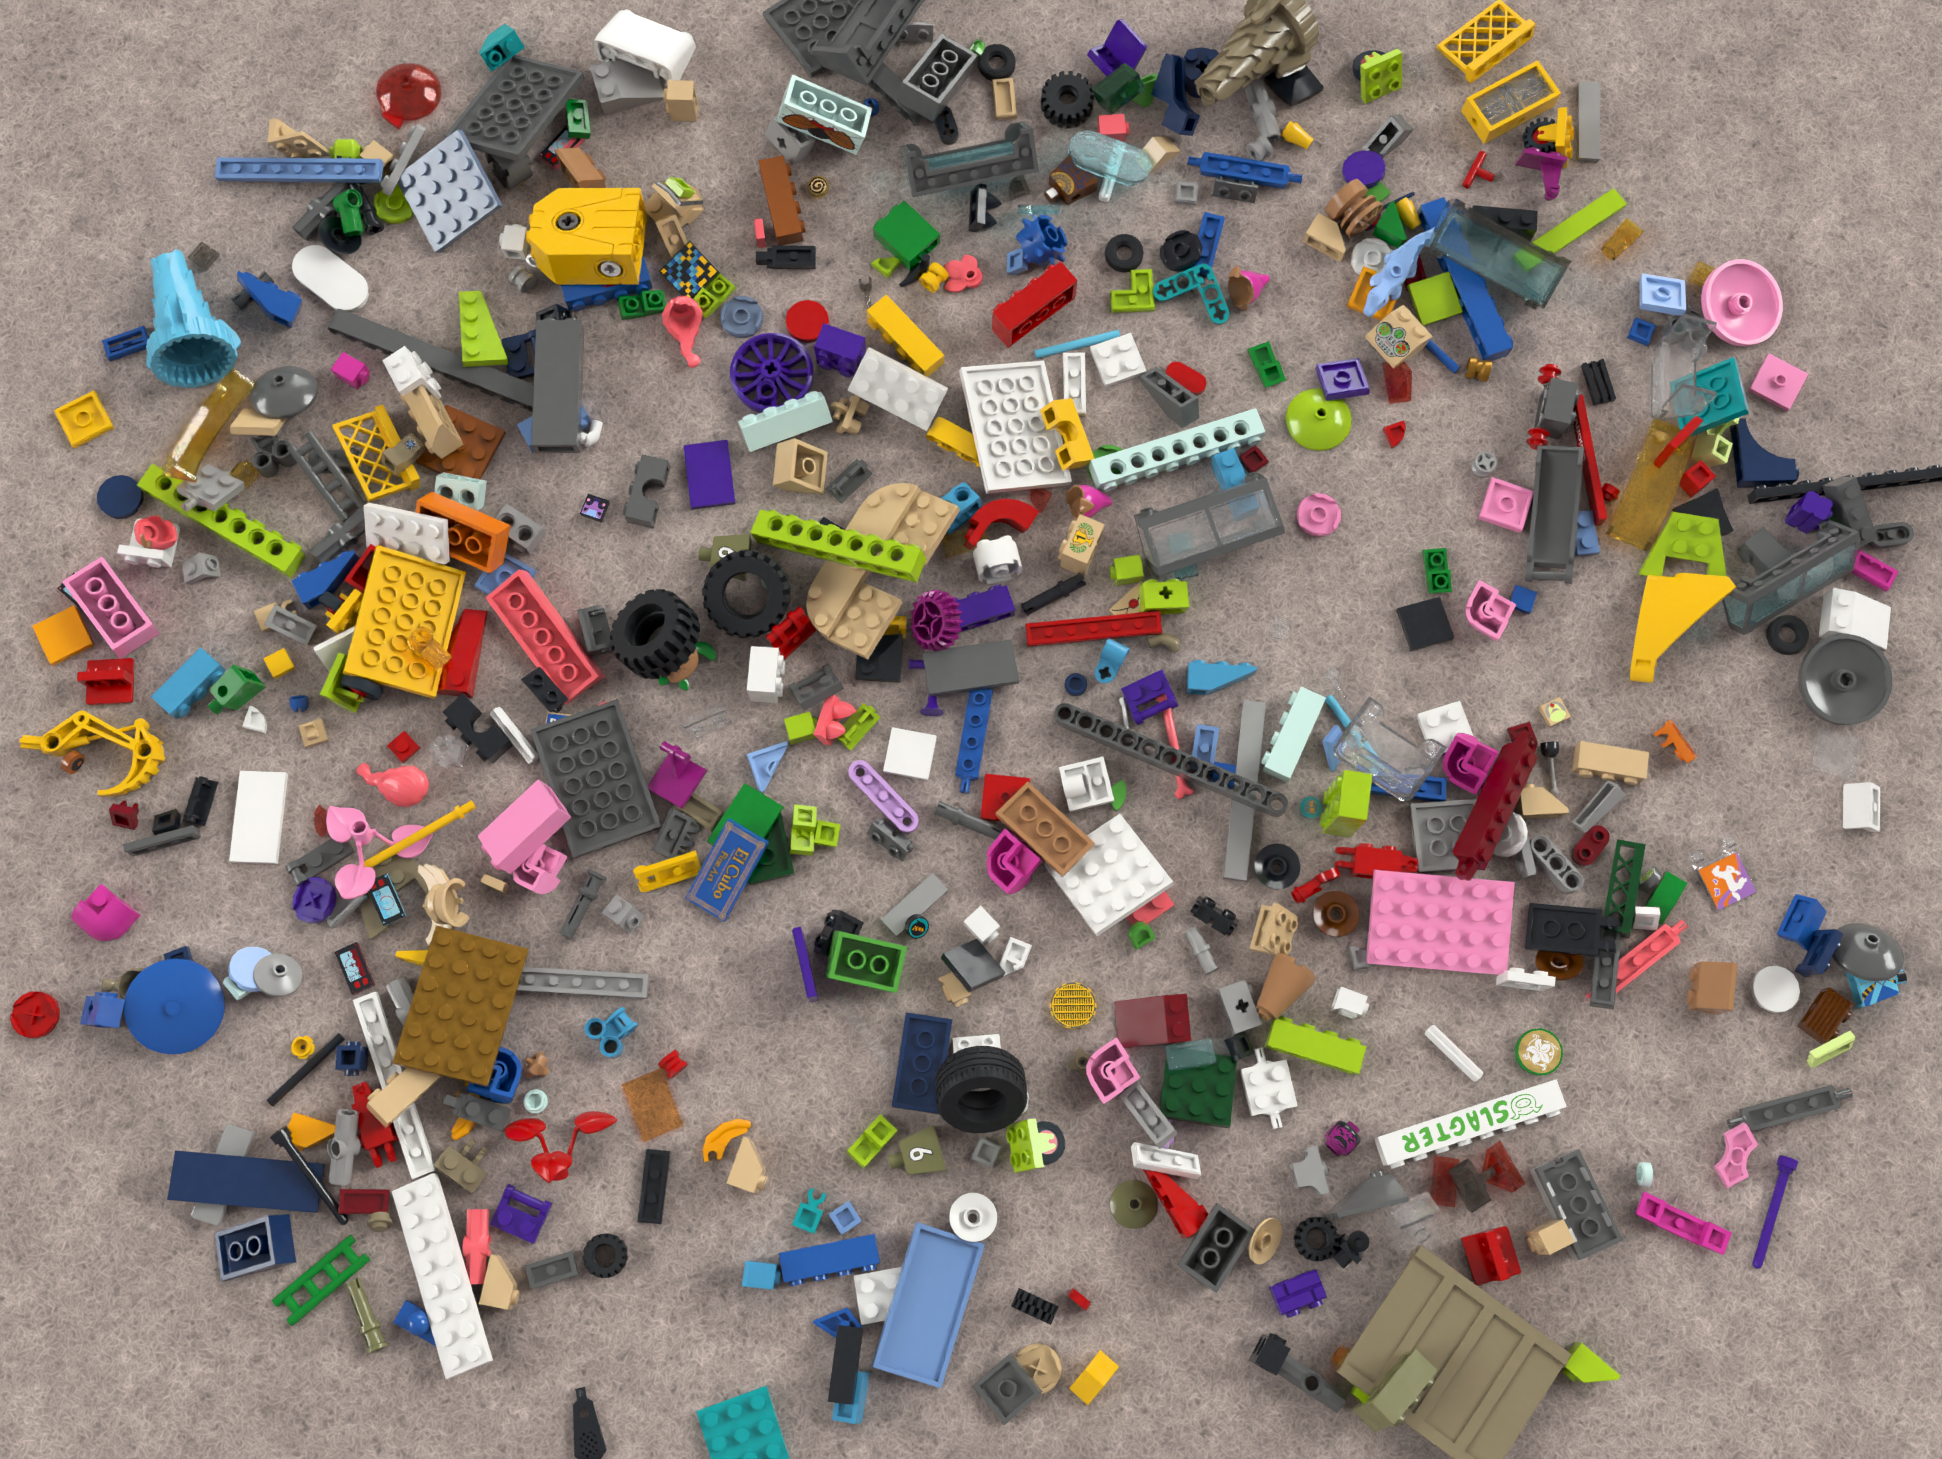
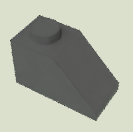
M1400 114L1390 115L1363 146V149L1365 151H1373L1384 158L1401 145L1414 128Z

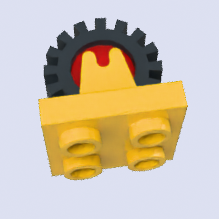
M1567 107L1558 108L1556 123L1552 118L1548 122V117H1544L1542 122L1540 118L1536 119V124L1532 121L1530 127L1527 126L1525 133L1523 132V142L1525 149L1533 147L1540 149V152H1558L1562 156L1568 157L1567 162L1562 167L1568 168V159H1572L1573 156L1571 140H1574V127H1572V116H1568Z

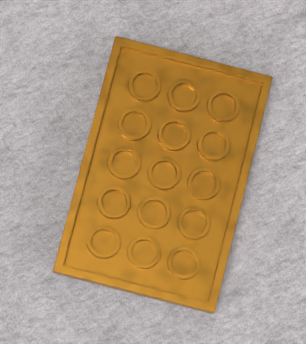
M436 925L392 1063L488 1087L529 949Z

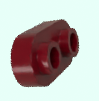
M1600 825L1592 826L1572 849V860L1579 866L1592 864L1610 840L1608 830ZM1595 833L1601 835V840L1596 839ZM1582 850L1587 851V858L1582 856Z

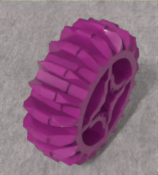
M932 590L923 592V595L917 596V601L912 603L914 609L910 610L912 618L909 621L912 622V626L909 629L914 631L912 637L917 639L916 643L921 645L922 649L932 651L946 650L954 645V641L959 639L957 633L962 631L960 623L964 621L960 620V615L962 614L958 610L960 604L955 602V597L950 596L945 591Z

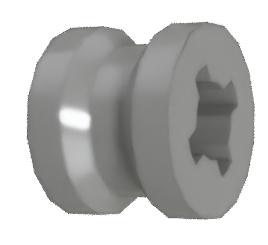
M1264 136L1258 137L1255 143L1251 142L1246 146L1247 153L1253 160L1262 161L1264 156H1269L1273 153L1270 142Z
M523 265L516 267L509 276V282L512 285L518 286V290L523 294L529 291L537 280L536 276L531 273L529 274L527 268Z
M1484 451L1479 453L1471 465L1473 473L1481 478L1489 476L1497 465V459L1491 452Z

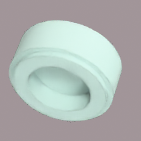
M1640 1162L1637 1165L1636 1179L1639 1186L1650 1187L1652 1184L1653 1169L1649 1162Z

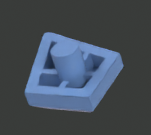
M1334 725L1322 741L1329 769L1334 772L1348 744L1338 725Z

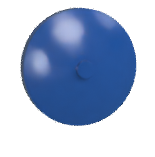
M181 958L162 960L141 971L130 984L124 1001V1017L131 1034L143 1046L163 1054L186 1053L205 1044L219 1028L225 1012V996L216 976L205 966L195 961Z

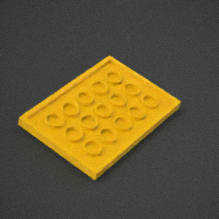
M377 545L343 674L358 676L374 683L434 699L437 694L466 572Z

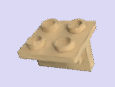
M1273 903L1272 906L1261 905L1249 949L1254 952L1274 956L1277 953L1288 955L1292 948L1291 942L1294 932L1298 926V917L1278 903Z

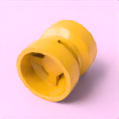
M932 262L928 267L927 273H923L920 276L919 282L931 293H935L939 289V284L945 282L949 274L940 264Z

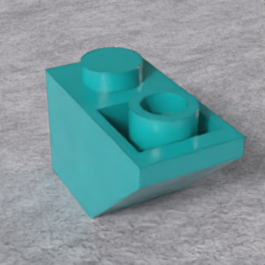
M504 23L487 36L479 54L489 71L492 72L525 47L515 30Z

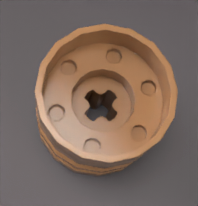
M1354 179L1341 188L1325 208V213L1333 221L1338 222L1342 220L1340 229L1346 230V235L1349 238H1353L1367 229L1383 209V204L1380 201H1376L1374 195L1365 198L1368 189L1359 179Z

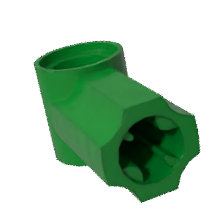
M348 189L334 197L333 200L334 208L340 213L345 236H355L364 233L359 210L362 204V197L355 189Z

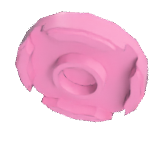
M1315 493L1301 501L1297 508L1296 518L1299 526L1305 533L1311 536L1323 537L1336 530L1341 521V510L1332 497L1326 494Z

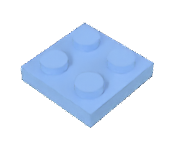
M1641 274L1639 279L1641 310L1684 316L1686 311L1685 280Z

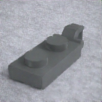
M459 1092L458 1098L445 1094L442 1104L454 1107L452 1114L457 1115V1117L501 1132L504 1130L511 1111L510 1108L467 1093Z

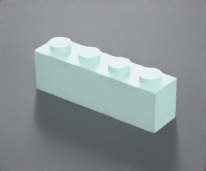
M816 391L807 393L804 398L798 400L790 399L782 406L768 407L760 414H749L738 421L746 446L750 452L833 422L825 397L821 391L818 393Z
M1300 687L1298 692L1293 691L1288 701L1291 708L1289 712L1284 711L1279 721L1282 728L1280 732L1275 731L1270 741L1273 748L1271 752L1266 751L1261 761V764L1264 765L1262 772L1286 783L1289 781L1326 697L1304 687Z

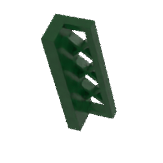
M1617 839L1604 916L1609 917L1617 911L1622 917L1623 922L1622 927H1618V930L1604 928V930L1621 933V937L1630 938L1646 844ZM1621 846L1634 848V857L1625 862L1620 855ZM1618 860H1620L1622 864L1617 867ZM1631 862H1633L1632 869L1628 866ZM1625 867L1630 873V879L1621 884L1616 877V872ZM1616 882L1617 885H1618V887H1616L1615 889H1613V888H1614V883ZM1629 884V886H1628V892H1627V890L1624 888V886H1626V885ZM1621 889L1627 898L1624 903L1617 906L1612 899V894ZM1612 904L1614 909L1610 911V906ZM1625 906L1624 914H1623V912H1622L1620 909Z

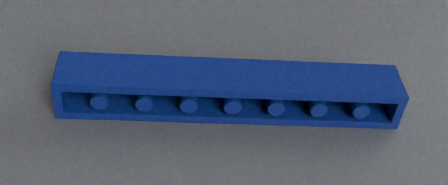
M1444 197L1420 205L1417 214L1424 232L1438 225L1445 213L1448 212L1450 215V219L1444 229L1429 243L1442 272L1449 271L1463 311L1462 316L1482 360L1493 361L1509 355L1513 348L1512 337L1507 334L1504 328V320L1496 311L1495 300L1493 297H1490L1487 291V283L1479 274L1477 261L1472 258L1469 244L1462 237L1460 224L1453 217L1451 205L1447 204Z

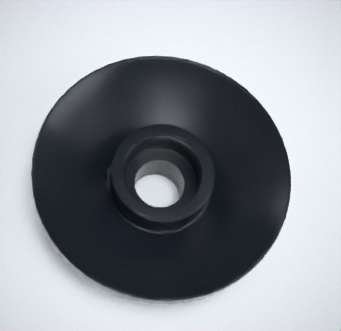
M341 217L325 218L318 227V234L323 244L336 253L352 254L361 246V235L345 236Z
M1275 843L1267 845L1259 851L1255 858L1254 870L1258 880L1263 885L1271 889L1280 890L1291 886L1298 879L1301 864L1298 855L1293 849L1284 844ZM1273 864L1280 866L1279 872H1275L1272 869Z

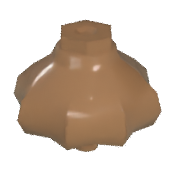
M542 1051L533 1054L531 1058L526 1057V1064L522 1070L526 1078H534L536 1076L543 1078L548 1074L547 1058Z

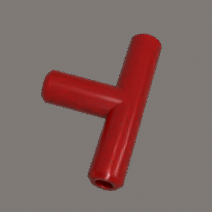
M1479 151L1462 183L1464 188H1470L1476 176L1489 182L1493 181L1495 174L1480 168L1487 156L1485 151Z

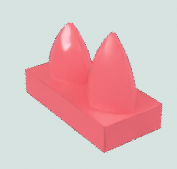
M835 694L828 697L824 701L813 735L824 745H832L835 738L840 737L846 732L843 725L839 723L840 719L854 714L856 709L851 704L840 701Z

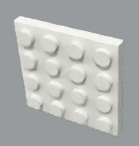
M1118 814L1087 835L1095 843V846L1063 878L1047 863H1044L1047 871L1096 936H1099L1174 885L1172 879L1121 814Z

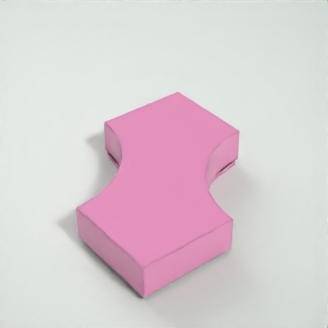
M1744 1122L1723 1133L1726 1142L1725 1153L1722 1159L1714 1165L1726 1188H1730L1749 1177L1746 1169L1747 1158L1750 1152L1758 1146L1748 1125Z

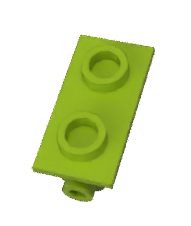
M863 703L843 725L846 732L836 739L851 751L881 717L875 713L876 710L872 706H867Z

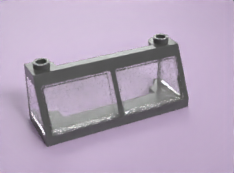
M1257 472L1249 473L1241 481L1242 484L1161 511L1153 510L1151 507L1140 510L1139 514L1134 515L1147 566L1160 576L1284 534V525L1266 477Z

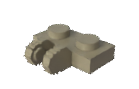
M472 1138L461 1153L448 1145L433 1165V1167L471 1194H473L488 1174L477 1166L488 1149L485 1147L480 1149L473 1162L464 1157L475 1145L476 1141Z

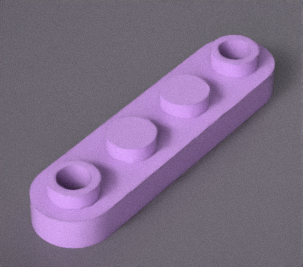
M854 761L848 771L852 782L898 830L903 833L914 832L918 827L919 819L913 809L866 761ZM859 769H862L865 772V774L861 777L856 775V772ZM905 818L911 819L912 823L909 826L903 824Z

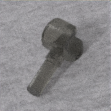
M868 277V284H862L861 278L859 279V287L864 292L867 309L872 306L870 297L872 289L871 277Z

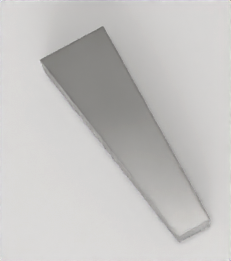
M1607 780L1572 821V824L1577 829L1586 833L1626 796L1618 784Z

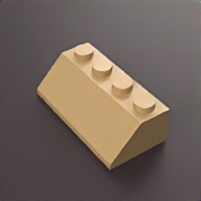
M422 384L405 396L400 395L405 405L410 407L408 413L418 423L416 428L420 435L426 438L427 441L424 444L431 454L436 453L442 459L464 445L441 400L433 396Z

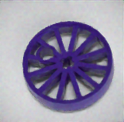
M764 333L750 338L736 351L730 366V379L734 392L746 407L758 413H762L768 407L784 405H776L778 397L776 386L786 401L793 398L783 384L800 392L794 398L796 400L804 398L807 393H810L813 384V363L808 351L796 339L780 333ZM768 344V360L760 353L757 348L758 346ZM773 344H783L784 347L780 355L774 360ZM791 348L799 353L795 357L784 362ZM752 351L760 363L750 361L744 358V356ZM802 361H805L807 365L806 369L790 370V368ZM739 364L754 370V372L738 373L737 370ZM808 377L805 385L789 378ZM755 380L741 389L737 385V381ZM756 390L757 396L755 400L751 401L746 397V395ZM768 390L773 392L770 396L762 395L763 392Z

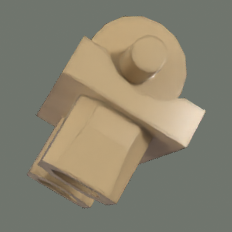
M855 394L850 396L846 406L847 400L842 397L839 403L832 402L830 408L835 412L833 418L839 420L840 415H842L835 432L841 434L847 432L856 435L862 423L853 419V414L856 413L863 417L869 408V404Z

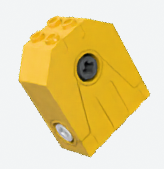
M558 188L534 204L533 214L529 215L530 230L526 231V241L531 246V257L535 259L538 269L556 285L639 284L648 222L641 188H623V190L622 188Z

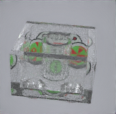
M1428 1191L1409 1198V1202L1392 1205L1384 1209L1386 1223L1403 1261L1409 1259V1254L1417 1245H1422L1427 1250H1431L1447 1243L1441 1211Z

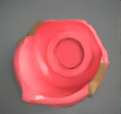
M160 515L140 519L134 526L135 539L144 548L163 550L172 547L177 541V531L171 520H164Z

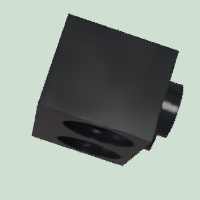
M1270 1333L1269 1336L1262 1334L1249 1361L1277 1376L1290 1348L1285 1346L1287 1341L1276 1334Z

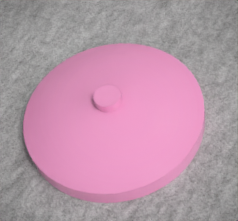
M1736 259L1718 266L1707 277L1702 289L1701 304L1707 324L1720 339L1731 345L1748 347L1763 342L1775 332L1781 321L1783 301L1779 286L1764 267L1753 261Z

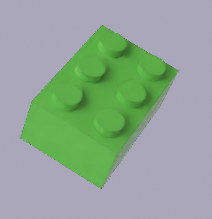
M834 931L824 977L897 993L907 946Z

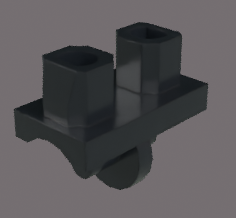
M1357 1230L1352 1232L1349 1238L1346 1234L1340 1238V1245L1336 1249L1333 1258L1343 1269L1352 1261L1358 1264L1362 1260V1252L1369 1247L1368 1235L1363 1231Z

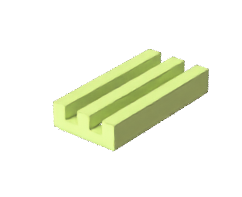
M1848 1031L1810 1051L1809 1059H1807L1809 1066L1815 1068L1851 1049L1855 1041L1854 1034Z

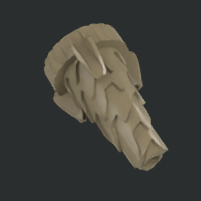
M1305 0L1247 1L1244 7L1245 18L1237 24L1234 32L1223 45V50L1208 64L1204 73L1194 82L1203 105L1210 107L1218 101L1221 102L1229 98L1241 87L1245 89L1254 79L1258 80L1275 67L1276 77L1281 78L1303 69L1305 64L1311 61V51L1318 42L1319 27L1312 9Z

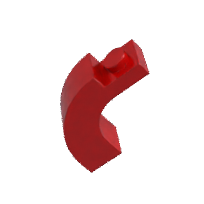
M998 499L989 502L975 512L967 521L972 526L964 535V538L967 540L963 546L969 550L973 549L986 528L993 523H1005L1024 533L1029 529L1039 511L1029 504L1016 499Z

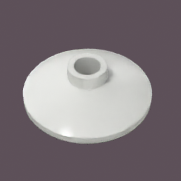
M967 1193L960 1196L953 1203L949 1213V1221L952 1230L959 1238L968 1242H978L989 1237L994 1231L997 1224V1212L994 1204L986 1196L979 1193ZM970 1214L976 1216L975 1223L969 1222L968 1216Z

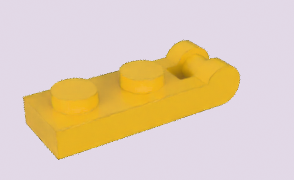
M695 850L648 866H637L633 872L635 878L639 880V890L641 892H648L698 875L701 866ZM653 875L655 876V878H653V879H649V878H648V877L653 876Z

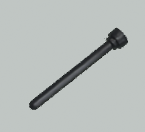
M287 1125L271 1135L270 1138L274 1144H278L280 1148L284 1147L341 1225H346L349 1221L347 1215L338 1214V1203L291 1141L293 1139L291 1136L292 1132Z

